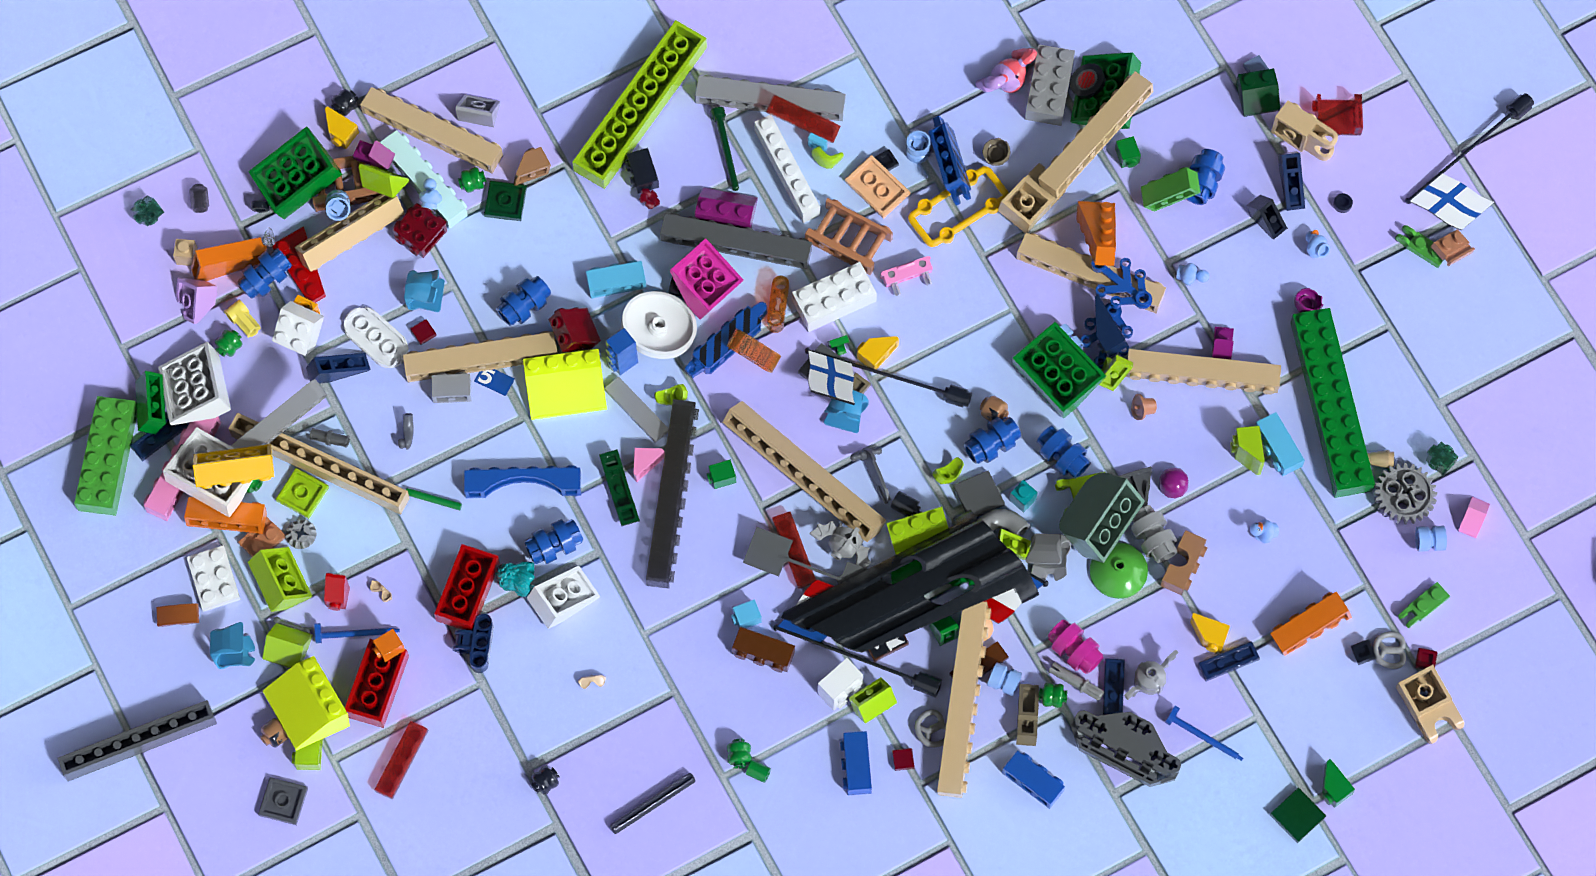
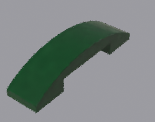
M618 449L599 454L621 527L640 522Z

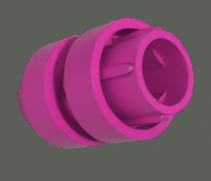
M1061 620L1047 636L1048 640L1053 643L1051 649L1059 656L1068 655L1067 663L1075 671L1081 669L1085 674H1089L1103 659V654L1098 650L1100 645L1091 637L1085 640L1082 637L1084 630L1075 622L1070 624L1067 620Z

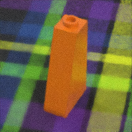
M261 237L195 250L191 265L194 279L209 281L242 270L249 264L252 266L260 263L257 257L265 252L267 247L265 243H262Z

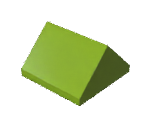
M359 164L362 187L394 198L409 181V178L390 171Z
M276 623L266 635L262 659L291 668L296 663L304 660L313 634Z

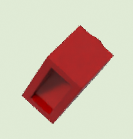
M326 573L324 595L326 607L334 611L346 610L350 590L346 576Z

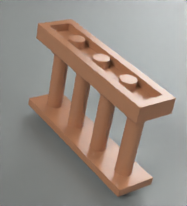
M353 155L333 159L339 169L352 167L355 184L354 190H344L342 175L335 180L336 190H342L347 193L350 205L366 203L381 195L362 187L359 164L366 165V163L353 159ZM325 189L319 192L317 197H312L316 212L326 210L325 201L327 194Z
M827 198L826 209H828V212L817 229L812 230L808 228L805 233V239L812 242L813 246L849 265L861 262L865 272L871 275L874 270L872 258L884 239L889 242L893 240V232L889 227L881 226L842 206L838 200ZM836 213L845 219L834 237L829 239L824 236L823 232ZM851 222L861 228L850 246L845 247L839 241ZM867 231L878 235L866 255L862 256L856 253V249Z

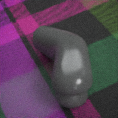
M412 413L403 414L404 439L398 440L400 449L406 448V450H409L411 448L414 436Z

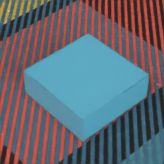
M810 133L808 146L813 149L820 146L826 152L827 140Z

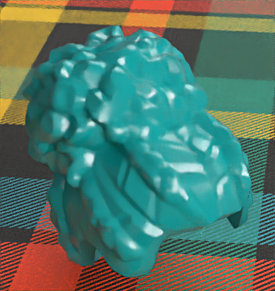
M524 561L518 564L511 562L502 563L495 572L499 586L505 591H515L518 596L527 597L535 587V585L530 584L535 578L533 562Z

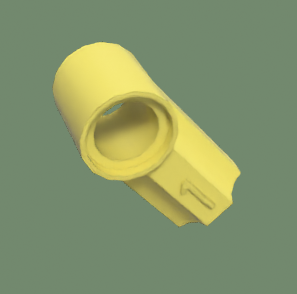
M240 299L224 310L233 324H237L248 338L255 336L261 329Z

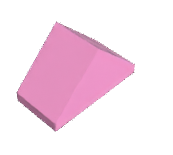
M635 448L633 474L636 482L665 458V451L662 448Z
M1472 497L1458 531L1477 538L1490 504Z

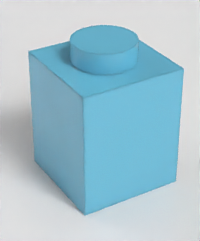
M755 599L733 607L731 618L734 626L738 625L739 628L746 629L762 623V616Z

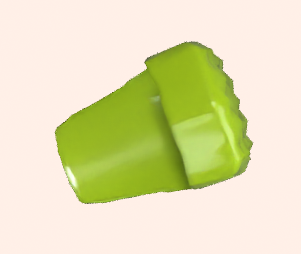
M820 146L811 151L813 159L826 169H832L844 157L843 152L830 156Z
M677 384L671 388L655 392L654 396L657 403L669 406L686 400L688 391L684 384Z
M956 457L946 466L935 469L932 475L935 481L940 484L951 483L959 477L964 463L960 458Z

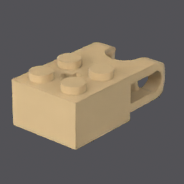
M1288 100L1275 116L1271 133L1300 152L1305 150L1322 161H1327L1333 156L1334 146L1338 140V134L1333 129L1320 122L1312 113L1305 112L1298 104ZM1325 136H1331L1333 140L1328 141ZM1320 147L1328 149L1329 153H1321Z
M1038 163L1001 201L998 212L1024 233H1028L1066 192L1065 190L1058 198H1055L1040 187L1038 178L1041 171L1046 169L1041 163Z
M1433 665L1400 681L1396 685V689L1427 743L1433 744L1437 741L1438 734L1435 729V723L1439 720L1447 721L1455 730L1464 728V720ZM1421 689H1422L1423 692H1425V691L1428 692V694L1426 695V697H1424V696H1422V695L1420 694V692H1421L1420 690H1421Z

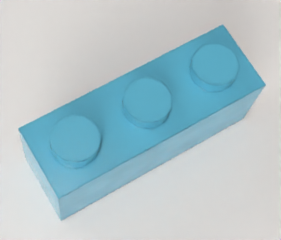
M632 260L626 264H611L605 268L594 267L586 271L591 299L647 288L642 261Z
M1277 412L1256 422L1255 426H1260L1261 439L1264 444L1263 449L1267 456H1271L1275 470L1277 472L1280 471L1282 477L1303 467L1305 459Z

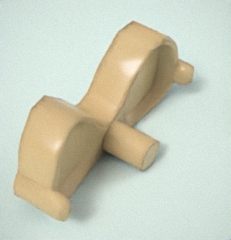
M371 581L370 590L372 592L381 591L383 602L392 600L391 592L380 582Z
M591 674L590 676L581 677L578 683L583 689H586L591 682L602 687L605 684L606 676Z

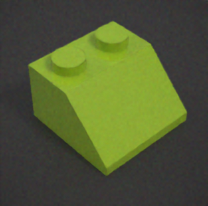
M1260 426L1236 428L1235 434L1232 435V441H1230L1231 453H1234L1235 459L1254 474L1261 475L1265 460Z

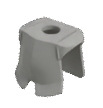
M1034 534L1030 539L1032 545L1025 559L1026 563H1033L1031 573L1044 581L1047 579L1048 574H1052L1055 581L1064 578L1067 575L1066 562L1067 555L1071 549L1070 541L1062 534Z

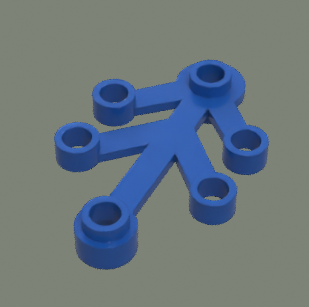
M1122 258L1120 260L1119 266L1123 272V279L1106 265L1097 268L1092 259V270L1097 273H1103L1117 284L1110 286L1098 285L1095 290L1096 295L1104 297L1106 294L1127 292L1132 296L1124 298L1113 296L1110 300L1112 308L1118 309L1121 305L1133 304L1139 309H1146L1151 306L1152 296L1145 288L1146 272L1142 269L1135 271L1134 279L1138 282V290L1132 287L1131 260L1129 258ZM1127 262L1129 265L1123 266L1122 263ZM1141 273L1143 274V277L1139 278L1137 277V274ZM1098 289H1104L1105 292L1099 293ZM1144 298L1146 302L1142 303L1139 299ZM1117 300L1119 301V304L1115 305L1113 304V301Z
M1110 303L1105 305L1109 313L1110 309H1114L1110 306ZM1121 307L1115 309V313H1110L1111 317L1122 331L1121 333L1124 338H1131L1133 329L1127 326L1121 318ZM1096 317L1087 318L1084 327L1086 330H1093L1096 326ZM1092 322L1094 325L1088 326L1087 323ZM1129 330L1131 333L1125 334L1124 331ZM1097 332L1081 337L1084 348L1090 347L1093 342L1098 340ZM1088 339L1090 342L1086 344L1083 340ZM1129 345L1128 347H1126L1127 351H1120L1118 352V354L1121 356H1126L1128 354ZM1099 351V356L1093 362L1102 370L1103 365H1099L1098 361L1102 360L1105 362L1107 354L1106 352L1102 354Z

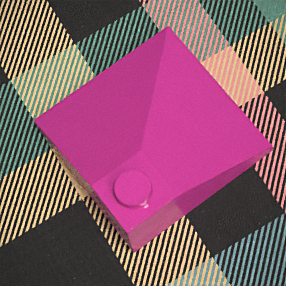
M704 239L669 270L685 303L700 320L744 281L707 239Z

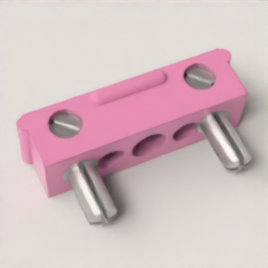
M926 256L882 271L880 278L883 279L886 288L892 286L895 296L901 295L899 283L919 276H923L926 286L932 284L929 273L933 270L930 262L931 257Z

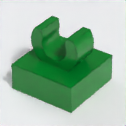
M847 335L827 341L829 349L835 347L838 355L847 353L844 346L845 343L849 342Z

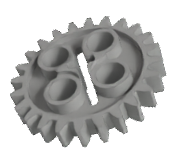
M1397 463L1395 469L1389 466L1388 472L1384 470L1382 476L1378 477L1377 481L1379 483L1375 484V488L1378 490L1374 491V495L1379 497L1375 499V503H1381L1378 510H1385L1383 516L1389 513L1390 521L1395 517L1397 518V523L1402 519L1405 525L1408 520L1415 524L1416 518L1421 522L1423 515L1428 517L1429 511H1433V505L1437 502L1434 497L1437 496L1438 492L1433 491L1436 488V485H1431L1433 478H1426L1428 472L1421 473L1422 467L1415 470L1414 464H1412L1411 468H1408L1407 463H1404L1403 468H1401ZM1404 479H1411L1413 484H1407ZM1393 487L1397 492L1392 493L1388 488ZM1414 495H1421L1423 500H1417ZM1403 503L1407 508L1401 509L1398 504Z

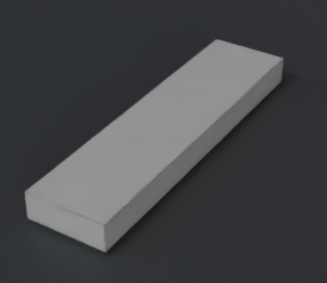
M619 376L604 388L607 394L654 443L669 432V428Z

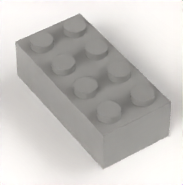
M1038 45L1025 120L1062 126L1075 50Z

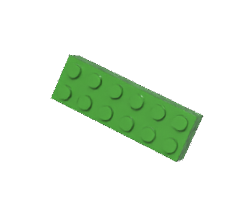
M97 396L74 502L78 511L117 515L131 448L130 445L137 419V406L134 400Z

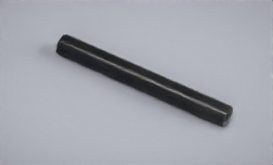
M688 773L611 823V831L617 834L694 784L696 782L695 777Z

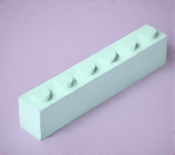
M396 130L380 142L395 153L392 164L404 177L409 178L408 182L418 194L426 190L423 186L426 179L432 178L436 181L437 186L435 190L441 194L442 201L437 204V208L433 209V211L446 221L449 229L467 217V206L462 199L458 200L455 197L454 190L443 183L444 180L439 173L435 174L432 171L431 164L420 157L421 153L415 146L413 148L410 146V141L404 134L401 135Z

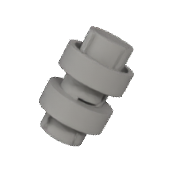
M1151 505L1140 508L1132 520L1134 523L1131 526L1136 539L1144 540L1141 548L1146 557H1153L1157 563L1169 560L1177 553L1174 545L1177 539L1171 529L1165 530L1163 528L1167 521L1161 511H1155Z

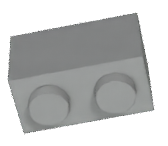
M457 372L450 375L447 373L432 375L433 403L472 402V380L470 374Z

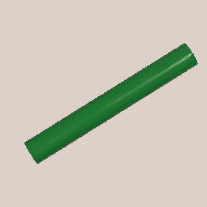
M406 489L410 497L459 511L462 508V503L414 489Z

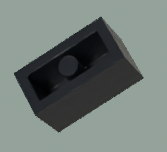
M644 148L627 153V161L624 162L627 172L631 171L632 177H630L632 188L636 187L638 194L641 193L640 191L643 188L649 190L659 188V180L649 149Z

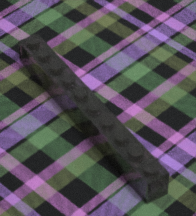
M673 399L646 574V586L670 589V583H674L675 571H672L673 564L677 565L678 553H675L676 546H680L681 535H678V529L683 526L681 510H685L686 498H683L684 492H688L689 480H686V476L690 474L692 464L689 462V456H693L694 445L691 442L692 438H696L697 427L694 426V422L699 419L700 409L696 408V402Z

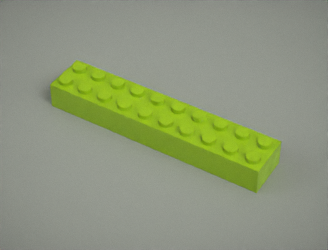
M677 20L674 21L572 161L574 172L605 190L624 161H626L627 153L634 150L707 49L706 37Z

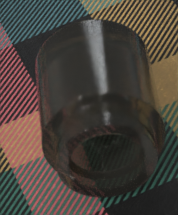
M203 184L193 185L189 189L190 205L193 212H207L210 206L208 188Z

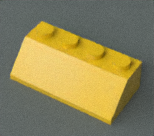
M271 444L193 454L196 487L207 489L211 488L212 485L218 484L220 486H229L233 482L246 484L256 479L260 481L270 480L271 477H274Z

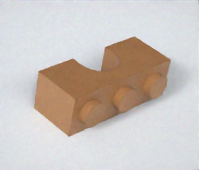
M1185 530L1177 547V553L1185 557L1187 564L1181 567L1169 564L1162 579L1161 587L1181 596L1184 590H1189L1192 583L1190 577L1192 573H1197L1200 566L1197 563L1199 557H1204L1208 549L1205 546L1207 539Z

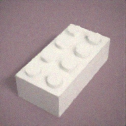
M861 262L792 292V302L808 332L877 301V293Z

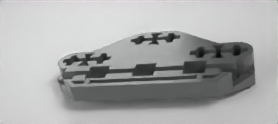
M1083 710L1076 714L1071 724V729L1079 751L1148 787L1172 782L1177 778L1181 762L1177 757L1166 751L1151 722L1131 712L1096 716ZM1083 719L1086 720L1084 724H1080V721H1082ZM1127 720L1130 721V724H1128V726L1124 725V723L1127 722ZM1093 722L1094 726L1092 727V730H1090L1089 728ZM1136 723H1137V724H1139V726L1137 727V730H1136V732H1135V731H1133V730H1134V728H1135V726H1136ZM1100 728H1103L1104 731H1102L1101 734L1098 733V730H1100ZM1145 729L1148 730V733L1142 734ZM1077 731L1093 739L1091 744H1089L1090 740L1086 738L1080 740ZM1104 744L1118 751L1116 756L1114 757V752L1102 747L1101 745ZM1153 755L1157 756V758L1154 761L1151 760V757H1153ZM1126 757H1129L1141 763L1142 766L1140 770H1138L1140 767L1139 765L1127 760ZM1162 759H1165V762L1163 763V766L1161 767V766H1160V763L1162 762ZM1171 764L1174 765V768L1172 770L1168 769L1171 766ZM1153 770L1167 778L1157 780V775L1150 771Z

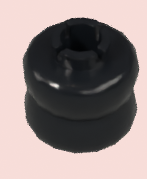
M343 89L338 95L332 97L333 105H331V108L342 116H347L358 107L357 100L359 99L352 90L349 92L347 89Z
M543 766L539 772L532 774L531 779L533 782L530 785L537 794L541 792L543 795H546L551 789L559 785L558 778L560 776L557 775L558 773L553 767L550 769L547 766Z

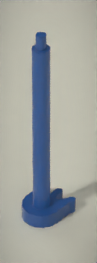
M314 624L316 644L322 643V639L383 635L394 629L378 628L321 632V624ZM394 629V631L398 633L400 629Z
M1176 705L1174 706L1165 722L1166 724L1171 725L1173 722L1232 758H1237L1240 761L1243 760V757L1236 751L1176 717L1180 708Z

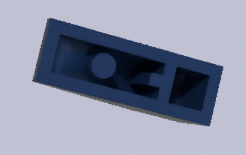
M1297 151L1278 153L1279 173L1286 211L1305 209L1301 155Z
M1096 295V332L1100 342L1097 346L1102 354L1106 352L1110 358L1128 347V344L1099 295Z
M366 353L314 357L306 367L310 382L316 379L319 384L330 383L371 370Z

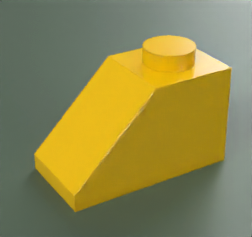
M327 106L325 112L331 142L337 147L341 146L347 149L359 134L358 126Z
M897 336L869 338L858 346L857 359L867 367L877 370L899 346V338Z
M1193 613L1190 623L1202 646L1206 647L1210 652H1221L1230 625Z

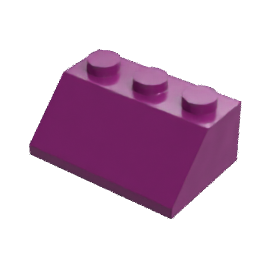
M703 187L698 197L695 217L703 221L713 220L723 225L732 224L738 228H752L758 197Z

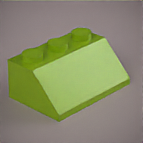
M942 507L886 523L896 555L948 529Z
M289 547L260 550L248 561V565L271 612L287 610L312 597Z

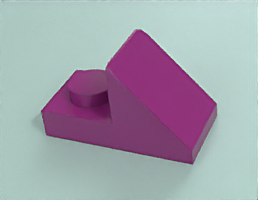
M360 140L353 154V159L388 171L395 153L376 140L374 144Z
M1215 326L1212 358L1231 360L1234 328Z

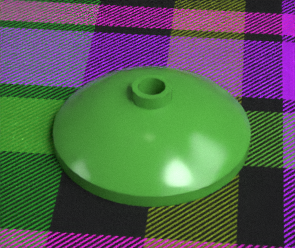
M1118 542L1104 563L1093 559L1090 563L1089 571L1093 585L1099 592L1110 598L1124 599L1131 597L1143 588L1147 580L1148 566L1144 556L1137 548L1126 543ZM1122 564L1123 568L1119 569L1116 565Z

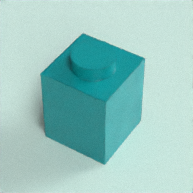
M1022 480L1010 493L1009 501L1024 513L1037 500L1038 492L1025 480Z

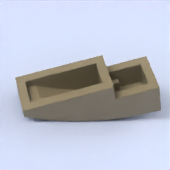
M1019 684L1016 745L1036 746L1039 685Z

